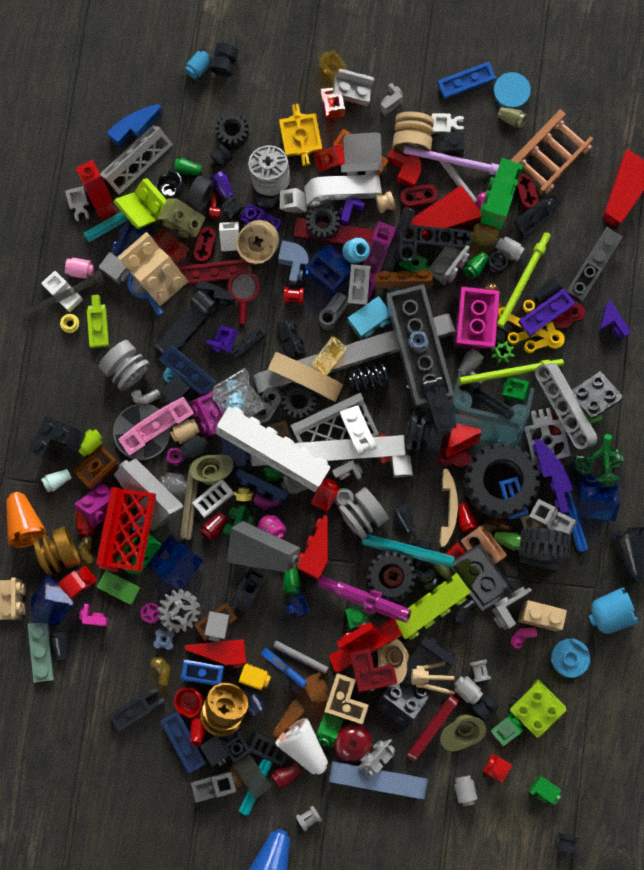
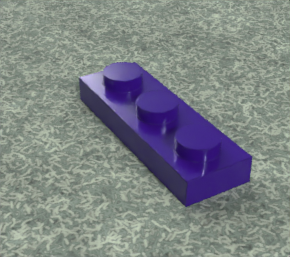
M562 289L521 318L518 323L527 335L531 337L573 307L575 302Z

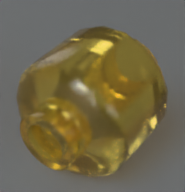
M484 223L475 224L473 231H470L473 236L472 242H475L476 246L480 248L493 246L496 240H499L498 229Z

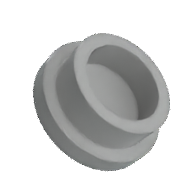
M346 488L339 489L335 503L338 506L343 504L345 507H348L346 501L350 500L353 502V493Z

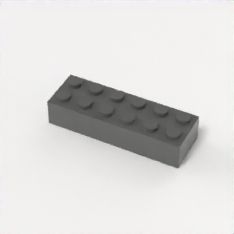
M424 284L387 293L386 302L414 407L418 408L429 405L422 381L426 379L428 381L433 380L439 375L442 376L448 400L452 399L454 393ZM413 332H423L426 334L428 344L422 350H415L414 347L409 345L410 335ZM438 387L431 388L432 394L439 392Z

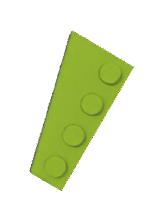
M457 573L411 605L408 609L412 612L407 623L396 620L404 640L406 638L412 640L420 634L418 632L420 628L424 626L427 629L435 623L434 618L438 615L444 617L451 612L450 607L456 603L459 606L467 600L465 596L470 593V590Z

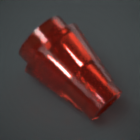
M389 567L385 570L384 581L388 585L396 586L402 582L403 573L399 568ZM396 576L397 580L393 581L391 577Z

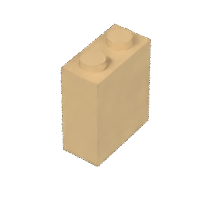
M528 600L521 605L518 622L552 631L563 630L567 610Z

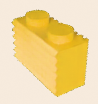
M245 664L239 682L263 690V687H268L271 676H268V671H264V669Z

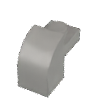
M539 499L529 515L531 520L540 527L563 531L569 535L577 523L576 520L558 512L556 507Z

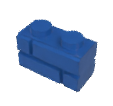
M184 660L181 680L218 685L222 683L225 667Z

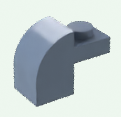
M282 241L278 258L279 264L292 266L289 284L297 286L298 280L301 281L304 270L302 269L308 270V255L300 245Z

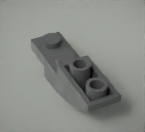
M606 227L566 292L583 301L623 236Z

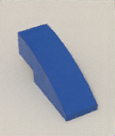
M159 104L152 105L128 115L107 132L109 139L119 148L132 135L138 139L163 114L161 106Z

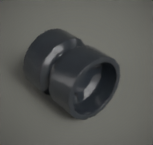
M217 43L214 50L215 57L211 60L209 70L218 76L231 77L239 50L227 43Z

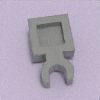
M84 186L66 190L65 193L70 209H76L74 214L76 221H80V213H85L86 219H89V212L84 208V206L89 205Z

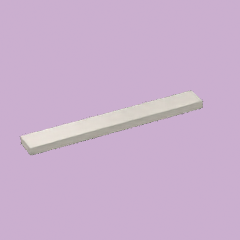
M404 435L372 437L377 449L373 451L367 450L360 456H358L351 439L294 443L298 448L304 447L308 449L313 457H321L326 461L405 455ZM251 455L252 466L268 465Z

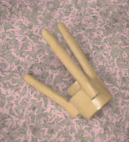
M445 661L416 666V669H412L411 682L412 685H416V688H426L446 694H455L452 690L425 684L429 680H454V676L429 675V672L425 671L426 669L445 665Z

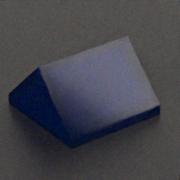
M49 575L45 576L31 598V621L58 626L74 602Z

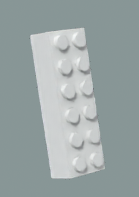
M227 408L216 427L217 435L316 492L330 469L325 459L313 457L308 449L304 447L298 448L294 445V441L287 437L281 438L274 429L270 427L266 429L261 426V422L256 418L250 417L249 419L243 415L244 412L239 408Z

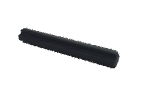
M408 207L404 208L380 272L393 271L397 260L395 257L397 231L399 228L411 224L415 210ZM406 229L403 232L404 237H406L408 232Z

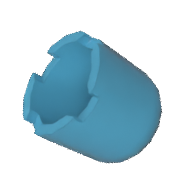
M624 587L596 599L591 605L592 615H589L593 627L597 625L598 629L603 633L609 634L639 624L638 618H635L633 613L635 611L628 593H625Z

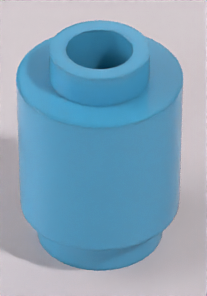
M197 51L186 64L185 71L194 79L201 77L211 64L210 55L205 51Z

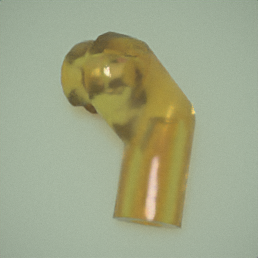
M89 535L82 537L78 546V553L86 565L95 561L90 553L93 539Z
M160 657L153 658L151 660V667L160 673L158 684L168 685L169 665Z

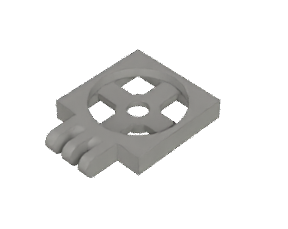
M550 407L546 408L547 416L544 415L543 409H540L539 418H537L536 411H531L534 425L525 426L531 457L535 463H540L538 455L535 456L532 444H535L534 440L532 441V436L539 427H541L542 432L540 440L544 442L545 438L549 437L552 442L547 446L553 452V446L556 443L564 442L563 450L560 454L556 455L558 459L572 456L566 430L560 419H553ZM548 425L558 427L562 434L553 436L550 434Z

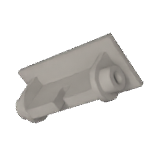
M392 740L377 742L373 746L374 750L361 759L362 763L357 769L364 768L366 770L365 774L368 777L375 776L383 767L379 760L384 765L394 756L395 749L388 745Z

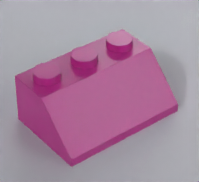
M461 287L458 295L454 348L483 349L495 347L499 291Z

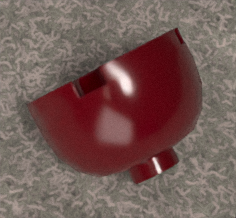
M345 724L339 729L336 741L333 743L334 751L345 762H360L371 751V735L360 724Z

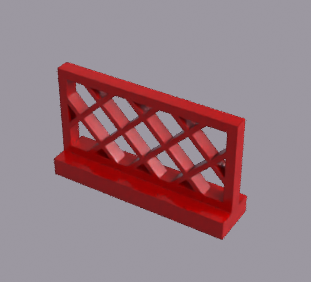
M111 487L96 564L112 568L142 571L155 505V493ZM128 495H131L134 501L128 506ZM145 497H149L148 505L143 508L140 501ZM137 505L140 512L133 516L130 510ZM128 514L130 521L124 525V516ZM143 516L145 519L144 524L139 527L136 521ZM133 524L136 531L130 536L127 529ZM124 533L126 540L120 544V535ZM139 535L141 541L136 547L132 540ZM130 544L132 551L126 555L123 548ZM120 553L123 559L116 564V555ZM133 555L137 557L136 566H132L129 561Z

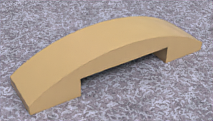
M275 352L268 367V370L315 391L336 402L343 387V384L278 352Z
M443 469L442 491H449L448 527L440 528L439 548H444L449 541L456 524L458 512L456 487L448 469Z

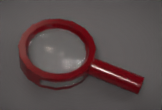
M246 270L234 273L228 282L229 293L233 296V299L239 302V324H246L247 302L254 300L260 290L259 280L256 275Z

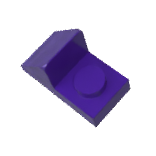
M609 301L603 309L599 332L612 325L614 335L623 340L628 337L631 331L612 302Z

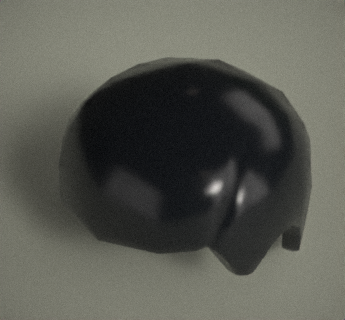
M169 170L168 174L159 176L155 188L166 200L167 198L176 199L183 192L182 177L178 172Z

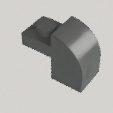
M231 772L190 783L195 803L236 792Z

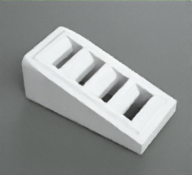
M222 479L211 486L192 504L205 518L233 496L234 492ZM220 486L225 490L226 495L220 492L218 489ZM215 491L221 499L217 500L212 492ZM207 496L214 501L215 504L213 506L206 499ZM202 500L209 508L207 511L200 504Z

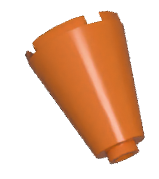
M20 492L11 493L6 499L9 546L11 547L12 544L14 548L34 545L33 539L37 537L42 541V535H47L46 530L27 497Z

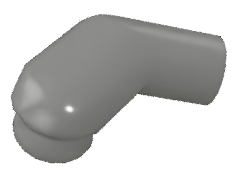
M157 389L144 395L141 394L140 390H135L131 393L132 400L135 403L141 404L151 403L161 397Z

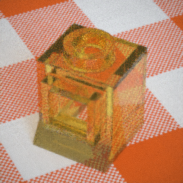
M334 49L330 52H325L319 59V67L332 84L339 69L347 70V65ZM333 63L337 69L331 71L328 66Z

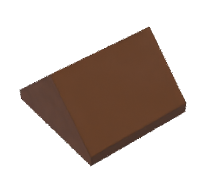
M100 445L73 472L93 491L119 469L120 463Z

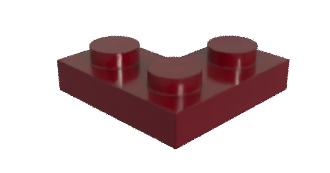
M370 649L350 653L358 692L398 684L394 664L374 668Z

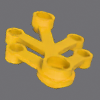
M526 300L522 308L526 314H529L534 310L535 304L532 300ZM530 304L532 308L528 309L525 305ZM505 307L498 309L497 319L501 317L500 313L504 311ZM510 314L507 322L521 327L518 323L521 318ZM550 322L546 325L547 331L541 329L531 336H540L544 339L537 342L527 341L524 345V350L527 353H533L536 349L545 346L553 349L560 348L565 340L562 332L555 330L553 322ZM525 331L520 333L511 332L507 337V341L510 345H515L517 342L531 337ZM510 337H516V341H511ZM552 337H558V341H554ZM527 345H533V349H528Z

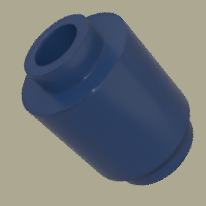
M247 686L242 689L248 698L247 714L250 713L251 716H254L265 708L262 704L264 703L254 687L250 689Z

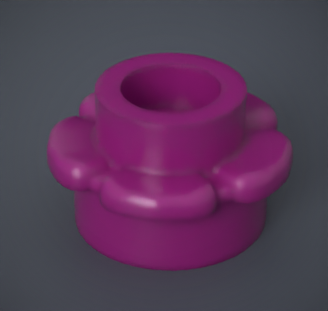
M176 447L168 450L166 460L173 466H179L181 462H184L185 457L180 448Z

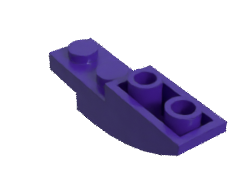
M535 439V444H532L534 455L539 457L540 463H537L539 474H543L544 477L552 476V480L549 481L552 491H556L557 498L554 499L556 508L561 510V513L569 512L570 507L566 492L572 491L573 488L567 472L555 453L542 440Z

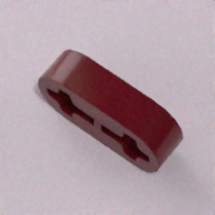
M528 174L520 175L516 186L521 206L529 210L538 203V195L532 177ZM522 180H525V182H529L527 184V190H525L523 184L520 185ZM527 194L529 195V198L531 200L533 199L531 205H529V202H525L527 199Z
M210 227L202 228L198 234L194 256L199 263L208 262L213 252L216 235ZM209 232L212 238H208L207 243H204L205 238L203 235ZM203 247H206L205 253L207 256L204 255L203 258H200L198 252L201 253Z

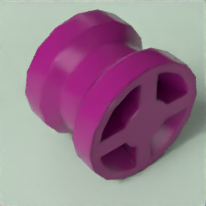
M152 603L144 605L141 609L142 619L148 623L159 621L158 615L161 614L157 610L159 606Z

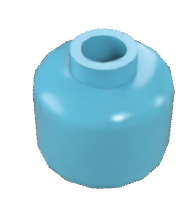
M362 238L351 239L343 246V256L346 261L352 264L363 262L370 254L369 244Z

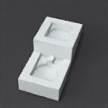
M56 271L41 283L68 312H71L83 300Z

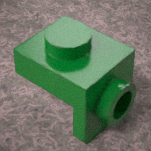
M325 712L316 734L320 745L333 747L344 719Z

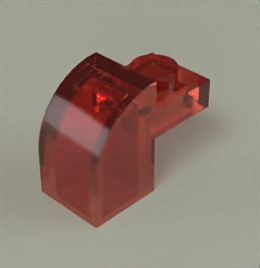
M333 87L321 89L326 121L345 118L342 93L332 94Z
M163 228L152 238L159 248L172 259L175 265L183 260L189 251V248L179 242L167 229Z

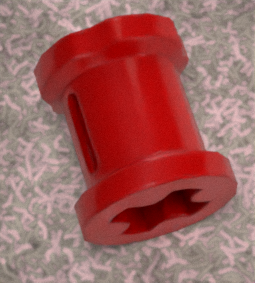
M285 287L284 304L295 302L303 305L304 288L298 290Z

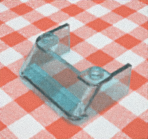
M459 370L453 390L454 396L450 403L455 422L480 429L482 431L480 440L501 445L507 443L512 447L517 445L524 432L535 388L531 387L529 389L524 405L516 404L512 407L515 415L511 419H507L502 415L471 408V395L466 391L459 390L458 378L462 377L463 371Z

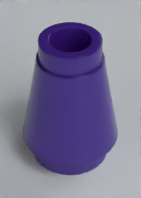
M220 171L210 178L213 181V187L224 200L234 196L226 174Z

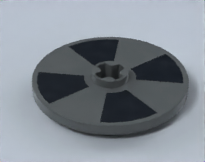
M135 404L127 407L119 414L114 423L113 437L116 446L125 456L144 461L155 458L165 450L170 440V427L146 442L145 446L131 455H128L118 440L131 428L160 409L150 404Z

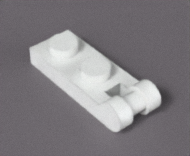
M358 405L341 411V418L358 456L364 454L367 450H376L375 441L370 434Z

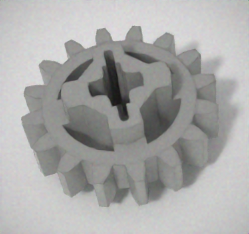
M179 589L177 594V592L172 590L171 596L165 594L166 600H160L163 606L157 608L161 612L158 618L162 620L161 624L164 627L167 626L166 628L169 631L174 630L178 633L181 628L185 632L186 626L192 628L191 622L198 621L195 615L200 614V611L196 609L200 604L195 602L197 598L193 595L191 596L190 592L186 591L184 593L182 589ZM181 599L187 600L188 603L182 602ZM169 619H175L177 623L171 622Z

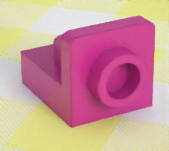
M84 604V608L80 609L79 618L83 624L108 627L109 619L105 618L104 614L92 613V616H90L91 605Z

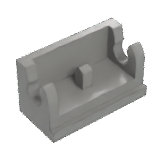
M351 265L348 303L367 305L371 266Z

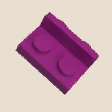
M215 391L188 403L194 412L192 416H194L198 429L204 438L216 433V427L225 413Z

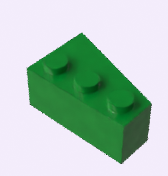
M501 158L495 178L491 177L488 185L491 191H486L483 200L487 203H482L479 214L482 215L481 223L499 229L503 228L523 164Z

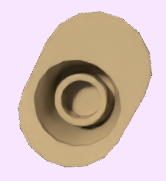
M396 639L378 649V667L394 664L397 682L400 684L406 676L409 655L401 641Z

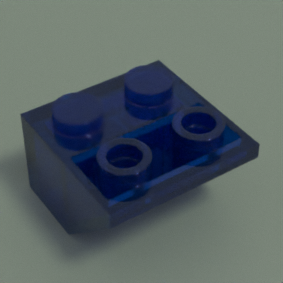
M328 244L317 252L305 265V273L334 296L350 278L351 265L354 264L346 261L340 252Z
M580 474L576 503L577 516L616 521L621 504L619 480L616 481L615 486L607 488L602 487L601 482L596 481L599 477Z
M170 535L146 566L179 591L204 560Z

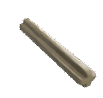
M191 464L188 471L180 538L183 540L192 539L195 506L192 502L197 499L199 483L190 474Z

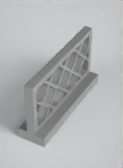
M361 393L290 425L298 443H303L299 434L305 431L313 433L311 442L314 441L315 435L326 438L325 441H328V439L336 440L329 437L333 426L343 430L340 440H343L347 429L346 427L343 428L334 424L336 417L340 415L341 411L361 405L364 411L363 418L365 419L366 416L368 420L366 424L370 425L373 431L371 436L375 437L379 433ZM333 418L332 423L326 422ZM322 423L331 425L327 436L317 433L318 427ZM316 426L315 431L309 430Z

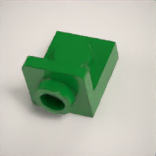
M508 377L502 386V395L510 401L516 399L525 402L531 383Z
M511 712L507 718L493 727L491 732L504 746L518 736L525 726Z

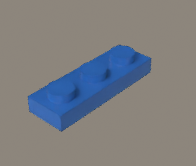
M486 62L438 80L437 85L445 100L493 82L496 77L490 63Z

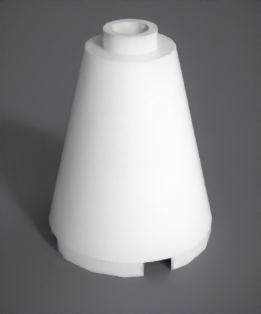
M302 718L289 726L290 730L286 734L284 732L281 733L275 743L310 773H317L319 775L327 769L328 761L310 722Z

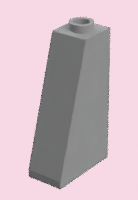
M137 459L130 462L126 460L118 466L119 469L114 476L123 489L156 494L150 525L153 531L167 524L184 507ZM128 495L133 502V497L131 495ZM145 497L140 501L143 508L148 505L149 497Z

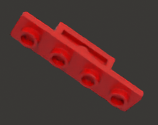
M392 618L379 627L370 622L364 623L352 633L343 635L340 640L336 641L340 649L329 655L334 671L339 673L352 665L351 652L370 649V652L373 653L401 637L402 632L396 619Z

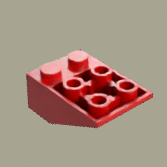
M324 515L323 519L319 518L314 527L316 532L314 536H309L305 544L307 550L305 554L300 553V561L297 567L298 571L318 581L328 563L326 515Z

